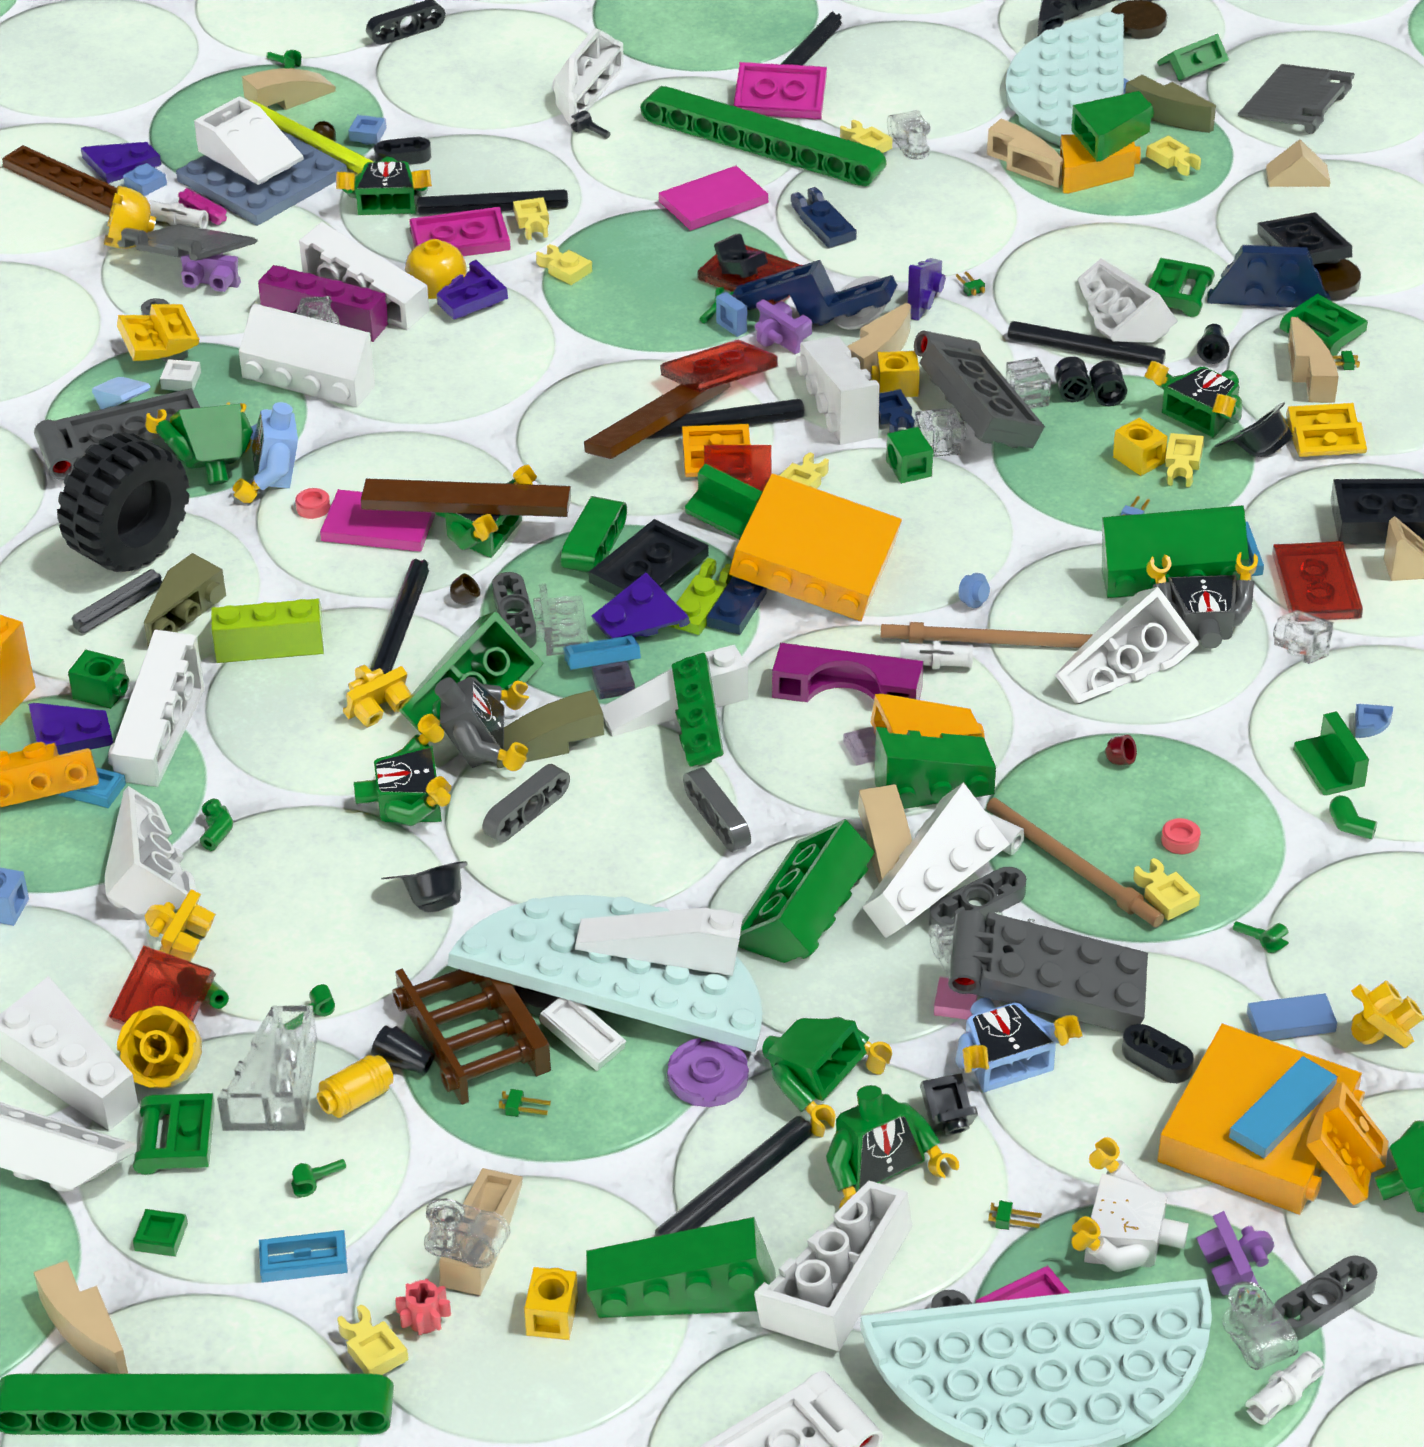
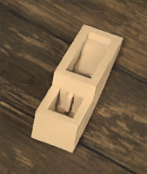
M292 68L272 69L242 77L244 97L248 101L254 100L266 107L278 103L285 110L336 91L335 86L325 77L308 70Z
M999 119L988 129L987 155L1006 161V170L1056 188L1062 185L1063 159L1044 140L1032 132L1004 119Z
M906 302L860 328V339L847 347L851 351L852 358L857 357L860 361L861 370L867 369L871 374V366L877 365V352H895L903 349L910 333V304Z
M1291 317L1288 349L1293 382L1306 383L1308 402L1335 403L1339 375L1329 349L1308 325L1298 317Z
M896 784L859 790L858 812L867 836V843L875 851L871 862L879 884L897 863L904 849L912 842Z
M482 1168L454 1219V1234L440 1258V1286L444 1285L448 1289L481 1296L508 1232L522 1187V1176Z
M67 1260L35 1271L34 1276L40 1300L50 1320L63 1338L79 1354L109 1374H128L122 1345L98 1287L94 1286L80 1291Z

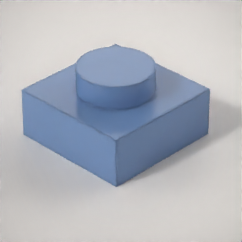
M357 115L348 130L349 141L361 142L362 144L378 143L387 129L386 118Z
M147 163L137 166L134 170L123 175L124 185L140 192L143 196L167 185L166 174Z
M727 292L716 296V322L736 337L746 333L747 306Z

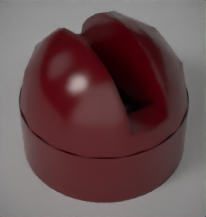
M1120 735L1111 738L1105 748L1107 759L1116 765L1133 764L1136 760L1137 748L1132 736Z

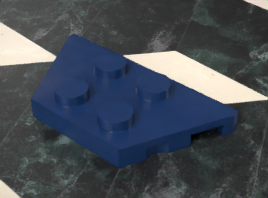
M1242 245L1235 254L1234 261L1227 265L1221 273L1220 281L1214 289L1210 288L1207 292V304L1296 308L1316 294L1330 301L1331 298L1322 285V279L1318 270L1314 268L1313 259L1308 249L1302 247Z

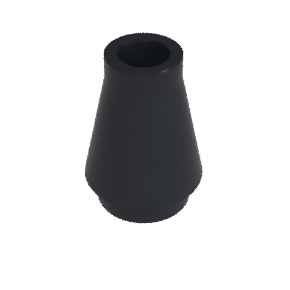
M1209 324L1198 342L1197 353L1206 363L1217 364L1228 356L1230 348L1223 328L1218 324Z
M385 1025L377 1034L371 1049L372 1055H380L390 1066L414 1071L421 1075H425L429 1071L435 1057L434 1053L425 1049L398 1026L391 1028Z

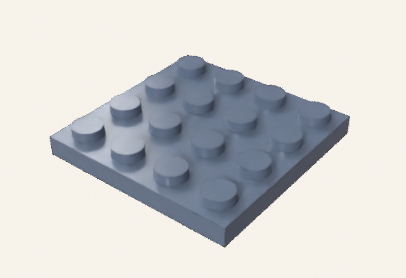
M282 131L303 155L304 160L293 165L290 169L273 176L264 183L258 185L206 155L190 161L187 165L176 170L177 181L258 226L335 183L337 172H347V166Z

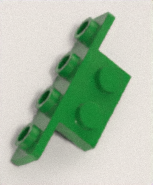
M702 652L672 664L678 709H675V713L682 733L679 734V739L685 752L686 761L690 767L695 765L699 767L711 763L712 759L721 757L724 754L709 661L706 654Z

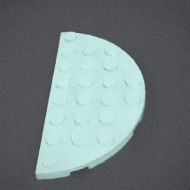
M1107 12L1101 16L1079 19L1063 24L1061 27L1045 30L1015 55L1007 71L1006 97L1011 111L1014 110L1019 116V122L1038 137L1060 146L1061 134H1073L1071 131L1073 105L1124 94L1123 14Z
M565 895L541 899L533 898L507 907L481 920L456 942L449 953L447 966L735 1046L754 1053L759 1041L762 1024L761 999L751 974L737 956L733 976L575 950L581 919L670 911L664 907H654L633 901L627 897Z
M1205 1278L861 1316L860 1328L874 1365L894 1393L921 1418L960 1441L975 1447H1118L1138 1438L1158 1425L1181 1403L1195 1383L1203 1365L1209 1342L1212 1319L1211 1297L1207 1279Z

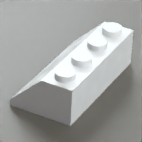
M254 304L251 307L239 349L242 378L356 408L375 387L369 332Z

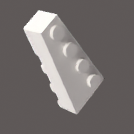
M154 630L115 743L110 746L108 754L109 764L113 765L114 772L125 775L126 783L159 786L205 688L196 635Z
M49 976L0 1014V1059L108 1131L139 1107L133 1074Z

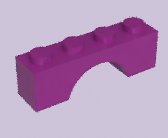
M273 265L258 281L260 303L262 306L294 314L302 306H315L328 312L341 326L369 332L371 342H374L388 326L385 293Z
M781 642L772 669V698L807 703L818 693L833 688L855 689L867 694L873 700L875 694H888L920 700L923 687V661Z

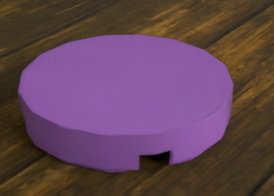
M697 1038L678 1046L669 1058L667 1078L670 1088L680 1100L691 1105L702 1107L725 1105L738 1098L747 1087L749 1077L745 1053L735 1046L715 1041L701 1042V1038Z

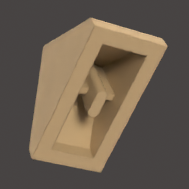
M1300 139L1266 165L1269 187H1330L1327 164Z
M1393 517L1389 520L1383 557L1390 580L1424 579V540L1399 519Z

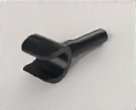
M580 111L571 116L576 120V122L571 124L573 131L580 132L587 128L607 139L610 137L611 132L592 122V117L588 111Z

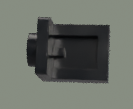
M734 234L714 244L722 274H738L740 278H746L758 273L757 268L768 263L765 251L746 250L742 234Z
M962 1073L921 1082L920 1089L932 1130L934 1132L944 1130L946 1135L967 1131L970 1128L969 1125L978 1116L976 1106L971 1107Z

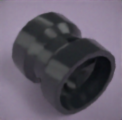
M1072 356L1063 358L1056 364L1054 375L1061 397L1069 402H1079L1088 397L1092 391V384L1084 361Z
M1109 360L1099 362L1092 367L1089 372V378L1097 402L1103 406L1120 404L1127 396V387L1120 366L1116 362Z

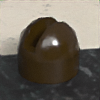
M319 121L314 125L313 131L336 142V131L330 122Z
M461 574L450 585V597L458 604L471 603L480 596V588L477 582L468 574Z

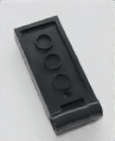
M1333 479L1330 501L1339 544H1386L1389 520L1393 517L1399 519L1424 540V479Z

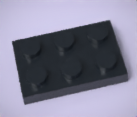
M1316 212L1257 223V234L1269 246L1307 248L1313 259V264H1335L1340 262L1341 259L1352 257V245Z
M653 519L588 572L589 583L617 596L639 577L647 573L666 592L709 556V545Z

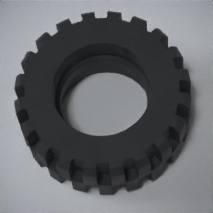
M126 432L106 436L99 439V444H92L84 450L86 454L82 458L76 459L72 465L74 469L71 474L66 475L63 482L65 484L64 490L59 493L58 502L61 506L60 509H57V519L61 523L59 528L62 537L71 549L108 570L114 572L133 571L142 568V564L146 565L154 561L158 553H163L169 547L167 543L170 539L176 537L179 532L177 529L179 523L184 521L186 515L185 505L189 504V493L186 491L189 488V481L181 461L171 452L137 434H128Z

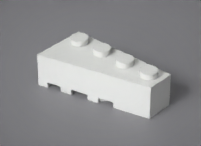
M320 222L299 240L302 272L385 293L389 324L408 330L429 312L428 290L425 283L327 224Z
M838 336L800 342V356L796 357L797 370L800 376L804 375L809 394H814L819 413H824L828 431L830 433L834 432L840 445L878 438L879 383L876 380L869 381L871 379L869 371L867 369H860V361L857 357L852 358L850 349Z
M964 782L942 797L935 811L918 830L919 832L901 853L897 863L885 875L863 905V909L885 938L906 926L1010 845Z
M868 1181L833 1215L834 1222L822 1232L817 1230L807 1240L808 1247L795 1260L789 1258L779 1268V1275L769 1285L764 1282L754 1292L760 1326L840 1351L912 1228L907 1191Z

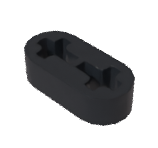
M424 137L380 141L374 146L375 162H380L385 157H392L396 161H406L409 165L425 163L431 159V142Z
M1146 1024L1131 1025L1123 1033L1122 1054L1131 1063L1169 1083L1178 1084L1185 1082L1192 1075L1194 1054L1186 1045Z

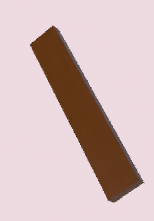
M24 145L2 158L4 168L103 214L110 215L115 193H117L116 187Z
M708 371L700 372L584 441L585 453L613 459L730 388V376Z
M366 478L361 496V509L568 517L571 486Z

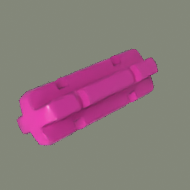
M188 188L178 193V203L183 204L185 208L207 211L210 222L220 225L222 221L225 222L227 220L226 209Z

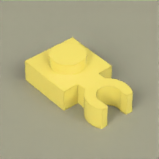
M857 120L851 121V129L843 125L840 126V138L876 148L882 153L892 149L893 138L873 126L864 129L862 123Z
M1169 135L1147 146L1146 157L1167 169L1175 166L1182 175L1188 176L1190 167L1199 170L1201 165V158L1198 155L1189 153V147Z
M544 198L513 201L519 229L525 228L526 239L532 240L533 232H541L543 237L547 238L549 235V214Z
M549 244L547 245V254L539 251L536 252V264L542 268H548V274L569 285H573L592 272V261L570 250L562 254L559 252L558 247Z
M1170 433L1165 458V467H1169L1167 470V484L1169 486L1173 485L1175 477L1182 476L1186 478V487H1191L1193 483V470H1199L1204 436Z
M810 452L803 457V464L801 466L792 463L779 476L817 489L821 485V477L828 473L829 459L825 458L821 463L815 464L814 454Z
M1155 858L1150 860L1149 871L1151 873L1144 872L1139 866L1134 867V882L1139 887L1145 888L1144 898L1156 910L1164 914L1167 920L1199 906L1200 894L1177 872L1167 876L1164 873V866L1159 860Z
M363 1305L357 1307L360 1322L356 1324L348 1323L342 1315L337 1318L339 1333L344 1339L348 1340L346 1342L348 1353L365 1374L383 1375L409 1360L407 1348L385 1321L372 1326L371 1314L367 1307Z

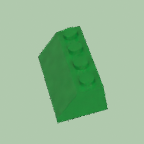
M1243 505L1102 517V576L1107 598L1134 596L1140 591L1152 589V585L1156 584V582L1146 571L1152 557L1154 558V565L1158 569H1164L1162 566L1164 555L1170 557L1171 567L1165 575L1166 582H1168V577L1236 575V580H1240V574H1238L1235 567L1237 556L1240 552H1242L1241 564L1246 567L1249 566L1245 510Z
M846 819L795 842L743 919L738 944L739 948L782 963L789 962L798 957L805 959L819 947L818 939L835 922L836 917L834 915L836 911L852 896L851 888L855 882L859 881L867 873L868 867L866 865L875 853Z

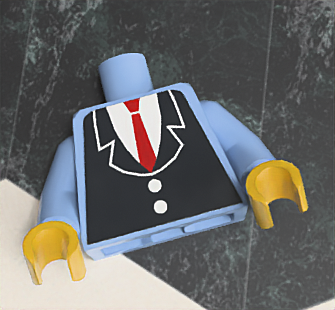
M277 402L273 405L272 410L263 409L260 411L258 422L251 426L253 434L245 452L248 451L252 443L255 470L254 481L250 484L243 478H240L232 487V490L235 492L234 497L243 503H251L260 488L262 490H265L267 487L290 488L298 436L295 414L292 413L293 408L287 403Z
M981 998L971 1006L972 1016L966 1020V1033L959 1038L955 1061L959 1068L965 1070V1073L975 1071L983 1093L1053 1071L1056 1043L1064 1046L1069 1043V1038H1080L1083 1036L1078 1017L1075 1015L1063 1016L1055 1020L1054 1023H1050L1029 1013L1019 1003L1014 1002L996 1008L991 999Z

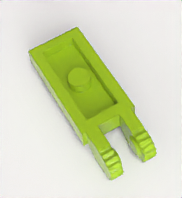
M707 558L703 562L699 574L695 575L676 602L688 615L690 623L681 628L679 624L669 627L697 635L702 633L707 626L708 614L733 577L729 575L730 563L722 569L717 581L711 579L716 572V560Z

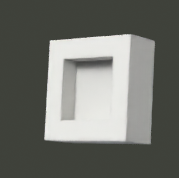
M168 359L160 377L161 389L182 391L192 388L194 390L201 374L200 362Z

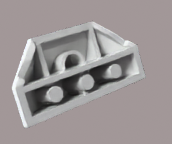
M594 28L553 79L552 90L555 92L556 106L569 125L576 122L571 116L580 111H588L624 68L623 43L615 40L600 29Z
M0 1101V1167L13 1171V1175L17 1178L25 1180L39 1179L50 1183V1187L55 1190L73 1191L136 1152L137 1143L105 1135Z

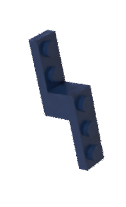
M817 260L739 285L732 296L745 304L747 310L757 308V303L763 299L766 301L773 299L777 302L790 295L799 315H805L811 319L812 324L817 323V325L821 326L829 323L835 317L844 314L846 317L856 315L864 308L870 306L879 308L888 304L898 285L893 275L836 292L821 260Z

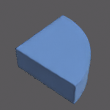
M1356 704L1355 738L1375 736L1387 729L1392 720L1393 707Z

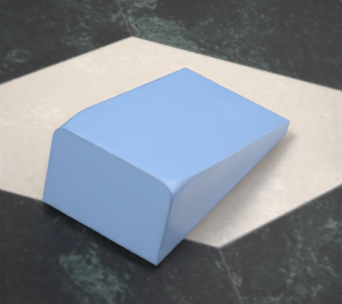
M115 377L93 387L92 393L100 409L117 406L149 391L151 387L146 382L125 377Z

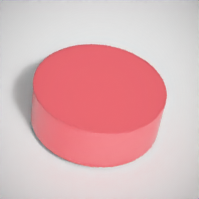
M308 488L298 493L295 498L297 513L304 518H320L329 512V495L322 489Z
M1184 818L1172 819L1163 826L1161 842L1172 853L1189 854L1198 848L1201 831L1199 826L1191 820Z

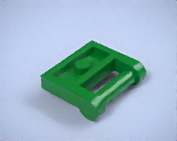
M1160 258L1148 287L1157 292L1168 307L1180 309L1187 316L1195 317L1202 309L1203 303L1201 300L1207 286L1212 284L1215 272L1208 266ZM1188 279L1195 280L1190 295L1182 293Z
M1316 294L1285 314L1280 322V329L1289 334L1291 317H1298L1311 327L1330 335L1328 337L1311 328L1324 342L1331 355L1336 356L1344 345L1367 331L1368 320Z
M213 1093L150 1095L142 1098L139 1111L140 1116L143 1118L139 1151L134 1154L133 1168L137 1173L150 1175L158 1169L209 1167L215 1109ZM164 1115H170L166 1148L156 1149L159 1119Z

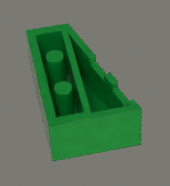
M876 727L875 785L876 787L896 784L904 809L938 804L942 797L963 782L975 798L995 794L996 766L984 737L941 733L939 738L921 736L920 731L908 730L906 735L889 733L887 728Z

